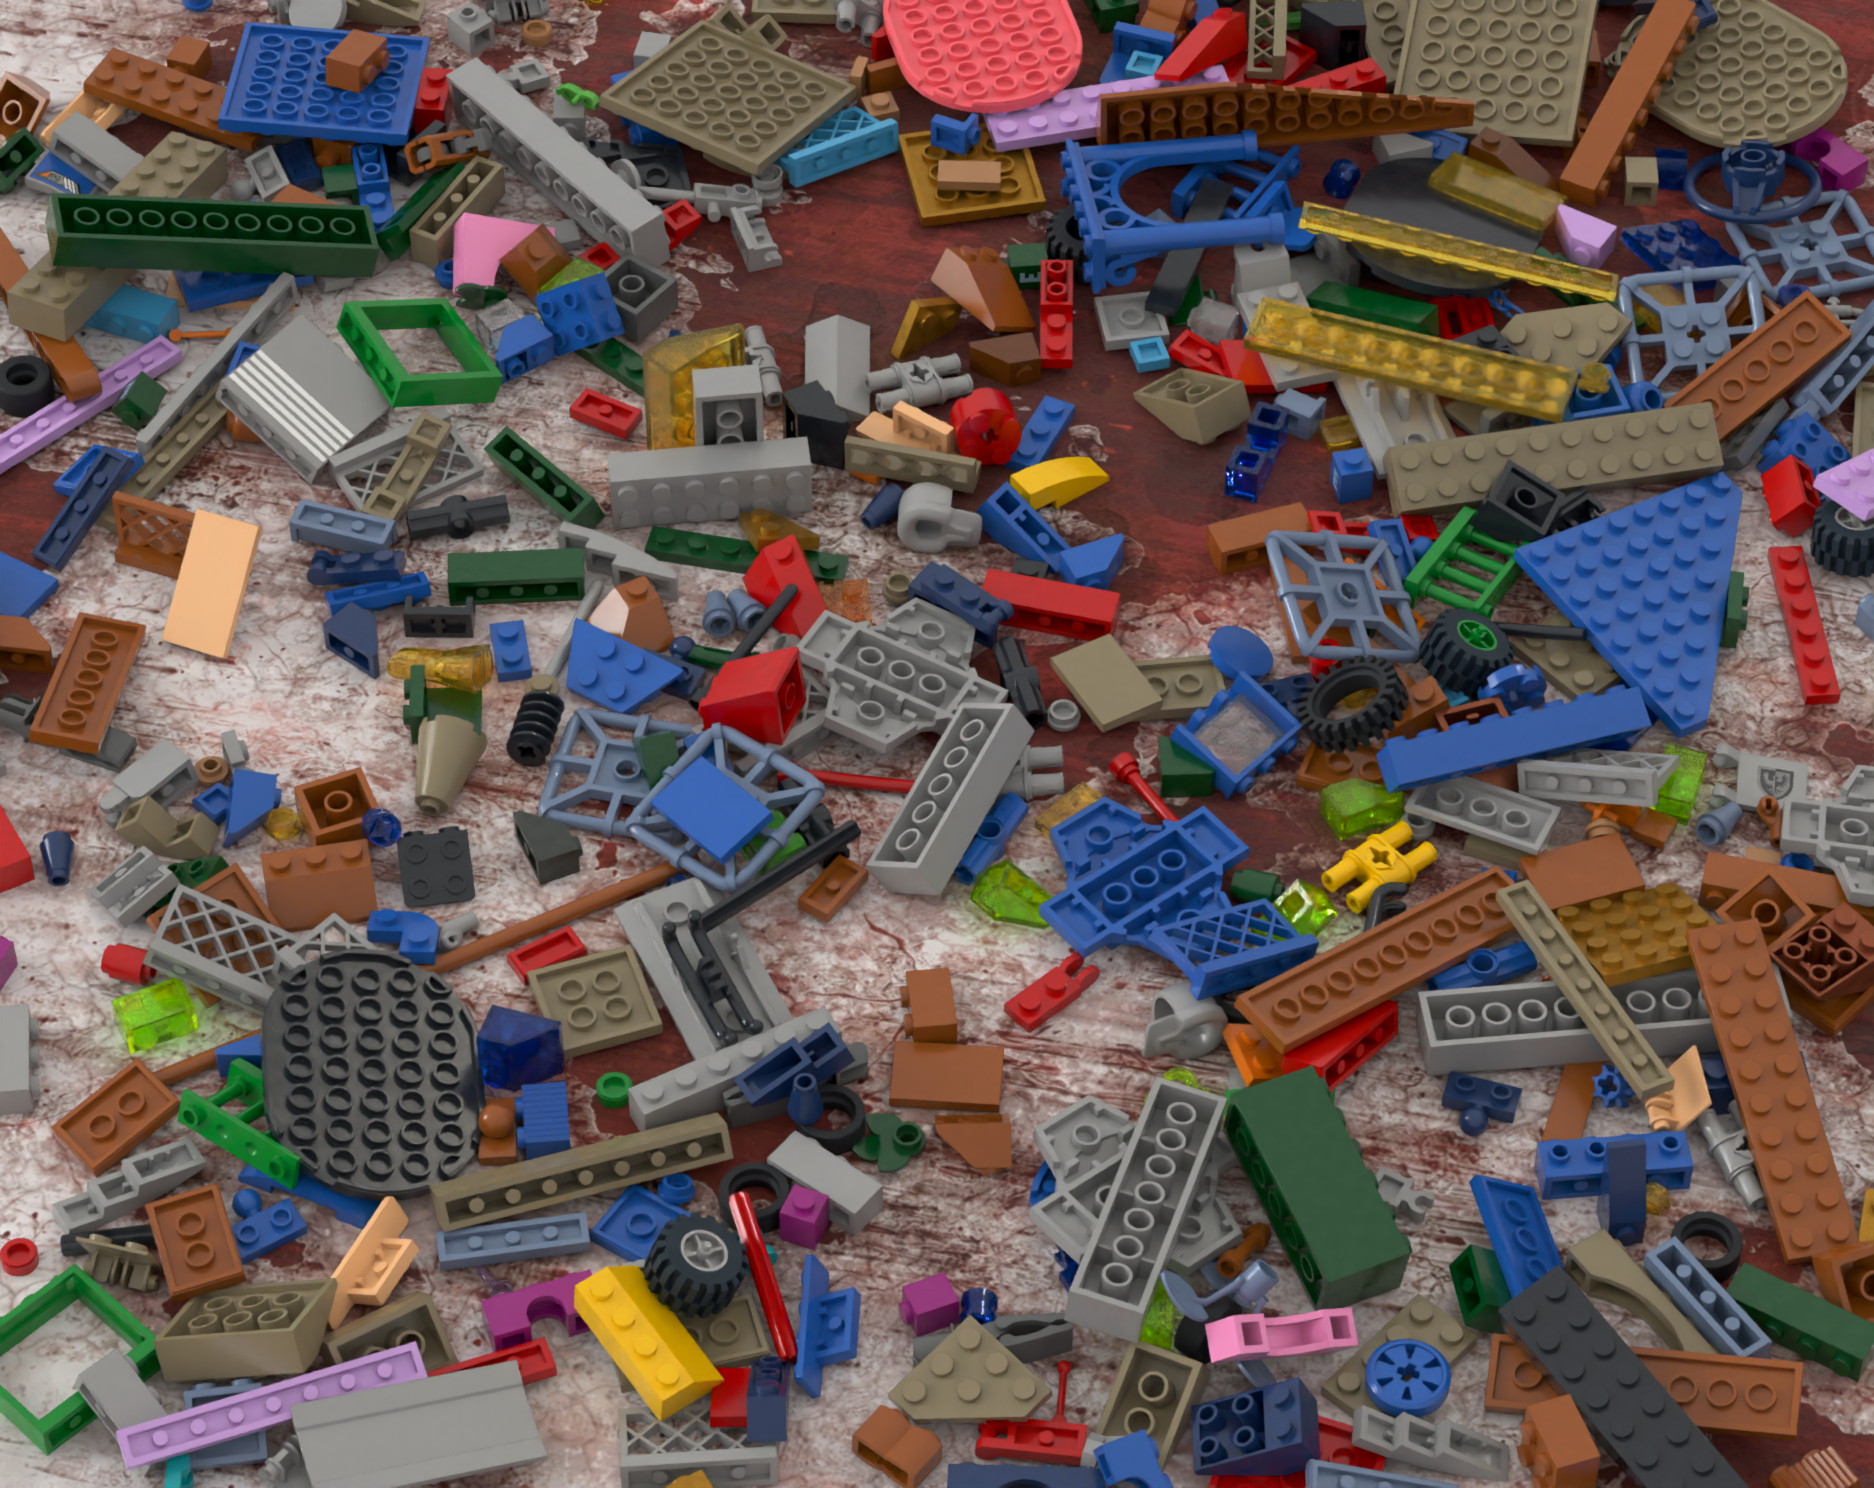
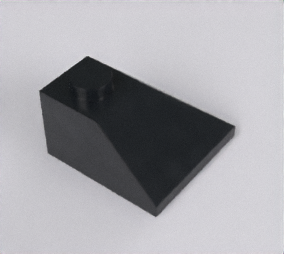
M1509 459L1482 500L1470 524L1498 542L1543 539L1565 494Z

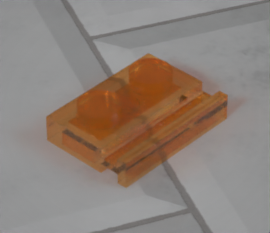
M868 579L834 581V584L824 585V581L819 582V588L830 612L855 623L868 620L870 626H872Z

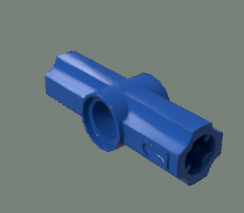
M1012 792L1006 795L1002 794L985 816L978 832L974 835L963 858L959 861L953 872L959 882L968 886L972 883L977 884L992 862L1000 860L1004 856L1005 844L1028 814V805L1022 800L1021 796Z
M1523 940L1494 951L1479 948L1473 954L1468 955L1466 961L1460 962L1427 979L1426 984L1429 991L1495 986L1498 983L1535 971L1537 969V960L1531 948Z

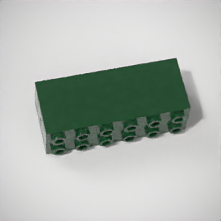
M1313 1065L1231 1093L1223 1131L1314 1310L1345 1308L1400 1288L1410 1254L1412 1253L1410 1241L1407 1235L1400 1233L1396 1226L1393 1208L1388 1201H1383L1378 1191L1379 1185L1374 1172L1371 1169L1367 1170L1362 1161L1360 1145L1355 1138H1350L1341 1109L1335 1108L1330 1099V1091L1326 1080L1322 1076L1319 1077Z

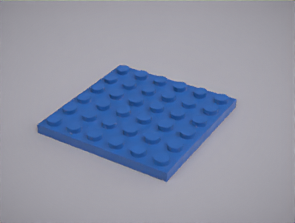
M246 22L219 114L218 129L228 130L233 133L254 132L266 136L277 134L289 135L294 138L312 137L322 138L327 141L347 140L359 144L370 142L382 143L388 146H406L415 113L419 83L429 54L430 38L371 33L387 38V51L390 52V61L387 68L383 69L371 84H368L360 93H355L326 84V57L351 31Z

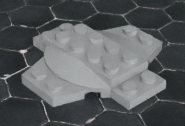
M917 597L887 614L885 622L878 626H870L868 620L855 623L824 610L796 646L799 648L801 663L823 672L822 683L827 684L830 689L823 727L883 754L888 753L920 732L932 731L942 736L962 702L1005 703L1009 690L978 677L975 667H969L976 628L959 616Z
M1857 764L1843 785L1841 795L1835 801L1830 796L1821 801L1784 797L1780 850L1790 851L1795 854H1813V866L1834 870L1848 902L1865 907L1874 906V767Z
M1090 1095L1034 1128L1033 1139L1056 1178L1055 1193L1032 1206L1029 1210L1028 1218L1079 1265L1136 1127L1135 1124L1129 1122L1130 1115ZM1221 1131L1167 1268L1185 1277L1238 1244L1242 1236V1231L1222 1197H1216L1218 1176L1239 1164L1227 1137Z

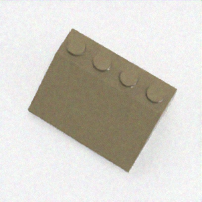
M336 1278L227 1286L191 1297L153 1341L164 1381H180L182 1384H192L206 1379L225 1382L235 1377L250 1376L251 1379L257 1380L269 1375L284 1374L286 1377H295L305 1373L320 1352L338 1286Z

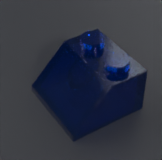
M492 1004L476 1037L479 1068L483 1070L484 1084L495 1089H506L516 1092L522 1089L521 1085L536 1084L563 1073L565 1061L562 1023L560 1021Z

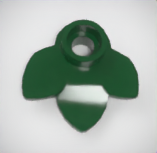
M465 283L455 288V292L463 297L456 302L458 307L472 310L483 309V312L490 316H505L509 314V308L513 305V300L507 296V292L497 286L487 285L482 287L475 283Z
M887 1113L869 1114L865 1116V1120L871 1135L854 1145L852 1152L863 1161L878 1162L880 1173H892L905 1167L910 1157L916 1156L924 1150L926 1136L917 1124L902 1122L896 1115Z

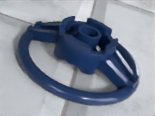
M1762 140L1741 141V147L1731 149L1727 146L1724 151L1699 160L1688 170L1683 180L1685 197L1693 207L1710 217L1739 224H1768L1794 218L1813 207L1819 200L1823 189L1821 176L1810 163L1783 150H1774L1773 143ZM1722 164V182L1725 184V191L1732 194L1733 210L1712 204L1699 195L1695 184L1701 174ZM1785 165L1799 171L1808 179L1810 183L1809 192L1800 201L1784 208L1760 211L1764 197L1775 195L1776 188L1781 186L1785 180Z

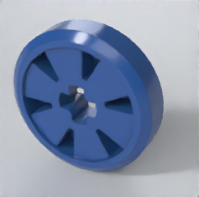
M1398 1339L1387 1342L1378 1347L1367 1362L1365 1372L1366 1391L1376 1406L1391 1415L1399 1416L1401 1413L1406 1412L1415 1417L1426 1416L1440 1408L1449 1394L1451 1382L1449 1364L1436 1348L1425 1342L1414 1339ZM1407 1374L1414 1376L1409 1382L1402 1380Z

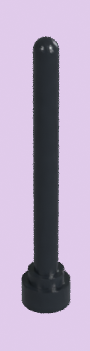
M788 584L725 662L745 658L749 655L798 594V587L795 584ZM723 665L720 667V669L716 672L715 675L719 674ZM714 676L707 685L703 684L700 688L696 687L687 697L688 704L695 711L698 712L701 699L708 694Z

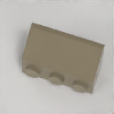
M415 1291L325 1334L320 1348V1353L327 1368L415 1341L426 1373L459 1363L431 1295L421 1291Z

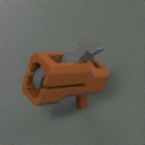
M484 127L427 135L406 144L404 151L410 172L420 174L444 169L459 161L462 165H468L476 155L489 159L490 149H492L494 144L490 130Z

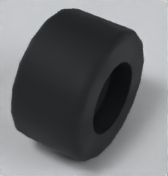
M19 355L9 358L0 364V408L6 413L17 417H29L54 401L55 387L53 375L49 364L44 360L31 355Z

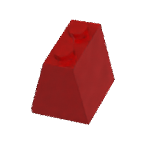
M788 647L725 662L719 674L714 676L708 694L699 703L698 713L699 717L703 719L704 731L711 728L713 723L721 722L722 725L733 727L755 741L783 745L807 701L799 648Z

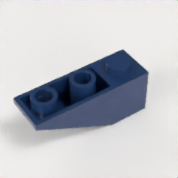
M765 1356L759 1358V1361H752L747 1391V1442H787L790 1361H782L780 1357Z

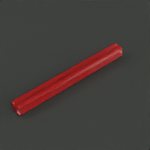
M745 1191L734 1193L729 1197V1205L739 1236L741 1237V1242L745 1244L747 1249L745 1255L749 1258V1267L778 1357L782 1361L795 1362L797 1361L798 1354L796 1338L749 1194Z

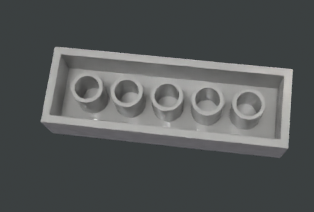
M807 437L607 454L613 529L736 519L740 517V513H751L754 509H765L777 515L812 512V470Z
M964 702L960 704L866 864V867L888 893L940 895L1034 733V729L1014 704Z

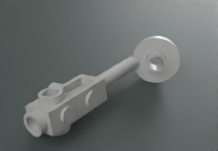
M628 159L616 160L610 167V170L615 174L619 173L622 175L626 183L634 190H640L645 199L679 202L686 199L698 213L708 214V219L711 222L719 221L721 216H728L730 218V208L732 207L738 209L757 205L762 209V195H757L755 189L749 188L744 184L723 186L694 183L693 191L641 186L639 173ZM755 214L750 215L748 218L754 219Z

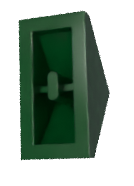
M664 730L632 738L633 746L650 791L664 777L662 772L668 766L673 767L679 760L673 731Z
M1162 734L1158 738L1157 750L1161 798L1208 797L1215 793L1216 769Z

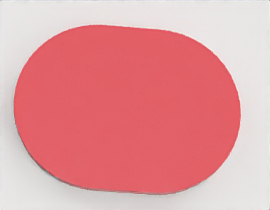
M884 0L883 3L884 27L903 76L916 91L943 106L974 113H1003L1025 109L1057 95L1071 83L1080 69L1083 55L1082 36L1067 0Z

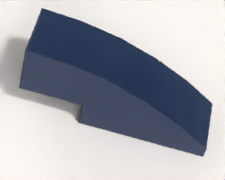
M828 1022L799 1043L795 1037H792L736 1076L734 1081L754 1108L789 1097L794 1078L798 1074L809 1073L815 1077L818 1084L853 1063L855 1059Z

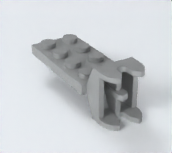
M1269 242L1262 243L1263 251L1261 252L1254 251L1250 244L1234 245L1235 275L1234 283L1231 286V300L1236 311L1241 313L1276 392L1339 379L1340 370L1299 283H1291L1289 255L1284 244L1270 245Z

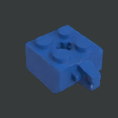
M1611 364L1554 373L1547 379L1544 402L1530 406L1529 420L1532 427L1627 414L1630 413L1631 408Z

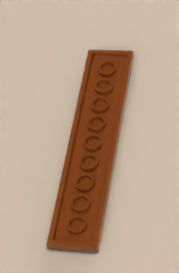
M1495 865L1237 996L1234 1006L1283 1055L1466 960L1467 956L1471 953L1473 954L1477 949H1487L1518 933V930L1495 900L1497 890L1516 883L1498 865Z
M1758 918L1687 930L1685 936L1786 1266L1810 1262L1813 1255L1844 1244L1860 1242Z

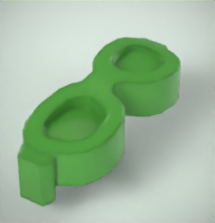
M561 84L556 89V95L559 96L561 94L566 101L570 102L571 106H575L579 101L582 102L585 108L591 111L599 106V98L595 93L589 90L584 91L574 84Z

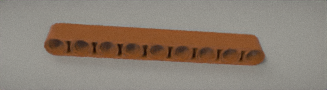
M0 227V298L8 309L7 292L29 269ZM20 328L38 356L49 364L53 379L69 403L102 393V385L97 371L74 336L67 342Z

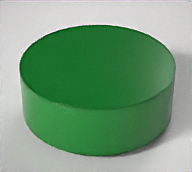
M610 1072L601 1076L596 1083L598 1102L610 1109L626 1106L629 1103L628 1089L633 1087L631 1079L620 1072Z

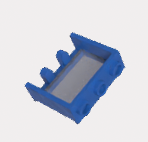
M1242 670L1238 673L1229 690L1224 691L1221 689L1218 691L1209 707L1204 711L1198 708L1192 714L1185 727L1182 724H1178L1170 739L1216 769L1215 786L1225 795V799L1228 800L1236 792L1240 795L1245 793L1255 781L1254 777L1259 772L1262 775L1267 774L1277 763L1276 758L1281 753L1285 756L1290 754L1300 742L1297 736L1303 725Z

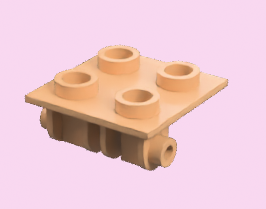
M1695 1045L1667 1068L1675 1079L1674 1089L1643 1100L1649 1115L1650 1128L1655 1133L1660 1131H1682L1712 1105L1697 1046Z

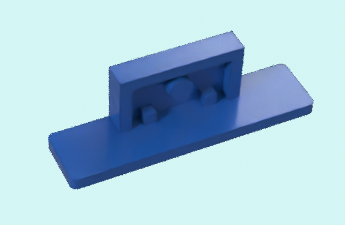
M814 1254L805 1256L804 1271L801 1273L803 1290L802 1301L798 1306L800 1328L799 1333L796 1335L798 1354L797 1364L794 1366V1378L796 1383L813 1399L821 1396L823 1366L857 1358L861 1295L855 1287L828 1294L829 1272Z

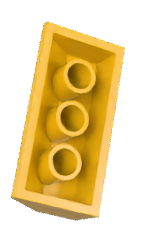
M607 1266L575 1285L574 1308L658 1420L662 1422L711 1392L712 1388L723 1383L724 1379L675 1314L670 1311L666 1303L662 1305L657 1300L659 1295L651 1293L648 1288L650 1282L645 1280L644 1274L638 1266Z

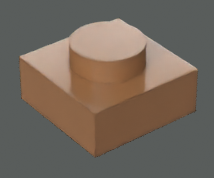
M890 91L861 97L862 110L879 121L889 118L895 121L900 120V110Z

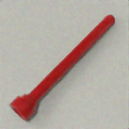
M1123 752L1111 761L1108 770L1118 782L1130 784L1162 822L1163 820L1179 821L1178 817L1141 777L1139 763L1129 752Z
M804 769L825 785L908 794L915 783L913 780ZM780 771L778 772V785L780 781L789 778Z

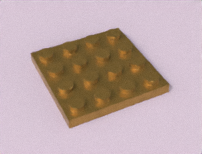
M986 123L978 124V127L981 128L980 139L975 146L972 145L965 156L932 146L931 130L900 134L899 150L922 227L1045 211L1046 200L1029 147L996 153ZM938 160L1001 162L1000 191L938 190Z
M1661 883L1655 888L1645 890L1644 893L1637 890L1628 891L1623 894V898L1614 900L1605 898L1594 899L1590 902V905L1584 907L1564 906L1559 908L1557 913H1554L1607 987L1694 967L1685 938L1687 930L1718 925L1677 883Z

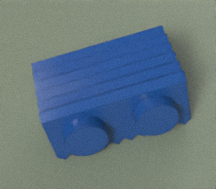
M566 1081L521 1085L522 1097L515 1098L516 1120L524 1119V1127H517L518 1149H526L527 1160L570 1150Z

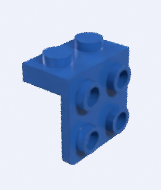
M1117 21L1113 32V53L1099 79V84L1128 80L1125 79V68L1134 50L1163 56L1164 63L1175 50L1176 34Z
M1274 181L1244 216L1245 218L1267 216L1268 213L1282 212L1285 223L1284 246L1286 250H1295L1297 252L1307 251L1313 246L1314 242L1317 241L1318 226L1326 223L1330 225L1336 219L1335 211L1331 209L1294 207L1286 181ZM1262 243L1254 244L1255 248H1263Z
M604 272L538 294L535 298L543 324L553 334L554 351L557 356L625 333Z
M1806 411L1792 422L1789 419L1784 420L1776 428L1774 433L1777 437L1770 440L1762 448L1760 453L1763 457L1755 467L1764 474L1792 454L1812 469L1816 479L1818 474L1850 460L1851 455Z

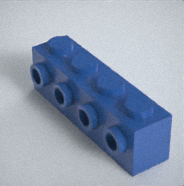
M1660 1131L1647 1134L1628 1133L1621 1136H1590L1583 1139H1552L1538 1142L1534 1165L1542 1200L1598 1196L1607 1142L1645 1139L1646 1192L1689 1189L1693 1162L1685 1131Z

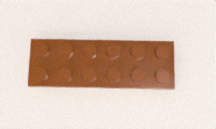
M114 47L83 82L85 93L250 153L264 136L254 132L233 133L228 130L218 129V118L227 88Z
M1806 290L1666 401L1662 407L1669 408L1711 402L1719 443L1721 444L1851 340L1852 332L1809 290Z
M79 612L29 730V741L46 746H57L81 753L98 755L144 641L146 625Z

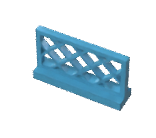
M853 106L832 115L805 137L808 139H802L792 147L797 148V145L805 146L804 149L791 148L773 163L789 173V183L797 188L898 151V122L892 118L879 121L857 106Z

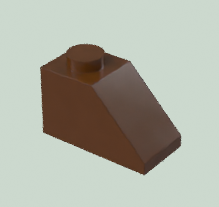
M1032 332L969 342L968 366L971 371L1008 387L1041 382V356Z

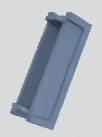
M301 499L289 521L292 541L298 542L302 540L350 552L375 553L381 550H389L391 544L396 543L398 539L395 520Z

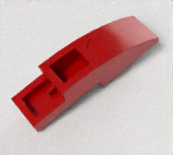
M1041 260V368L1072 369L1073 260Z

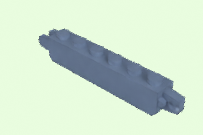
M1874 299L1848 329L1852 332L1851 340L1819 364L1788 399L1795 407L1787 418L1791 422L1806 411L1816 421L1831 414L1874 365Z

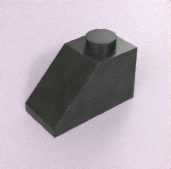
M520 810L513 812L515 837L540 885L580 872L579 857L583 856L582 846L577 836H571L565 824Z

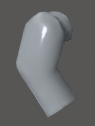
M469 911L442 924L439 933V947L443 951L449 952L459 948L463 934L479 927V921L475 913Z

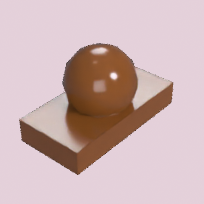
M515 1097L485 1099L486 1107L481 1110L478 1119L479 1127L483 1133L479 1143L480 1166L517 1163Z

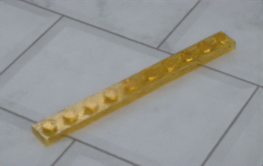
M1304 201L1298 228L1305 229L1312 234L1323 233L1347 242L1357 241L1369 244L1376 249L1387 248L1399 251L1406 256L1417 255L1432 259L1441 264L1451 263L1463 266L1470 271L1481 270L1493 273L1500 278L1523 280L1534 286L1545 285L1558 288L1564 293L1575 292L1590 296L1592 299L1599 301L1609 300L1614 302L1617 292L1618 274Z

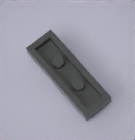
M1784 398L1774 400L1736 432L1721 451L1724 466L1719 472L1731 469L1739 471L1751 463L1752 455L1766 444L1767 436L1782 423V417L1789 410L1790 407Z

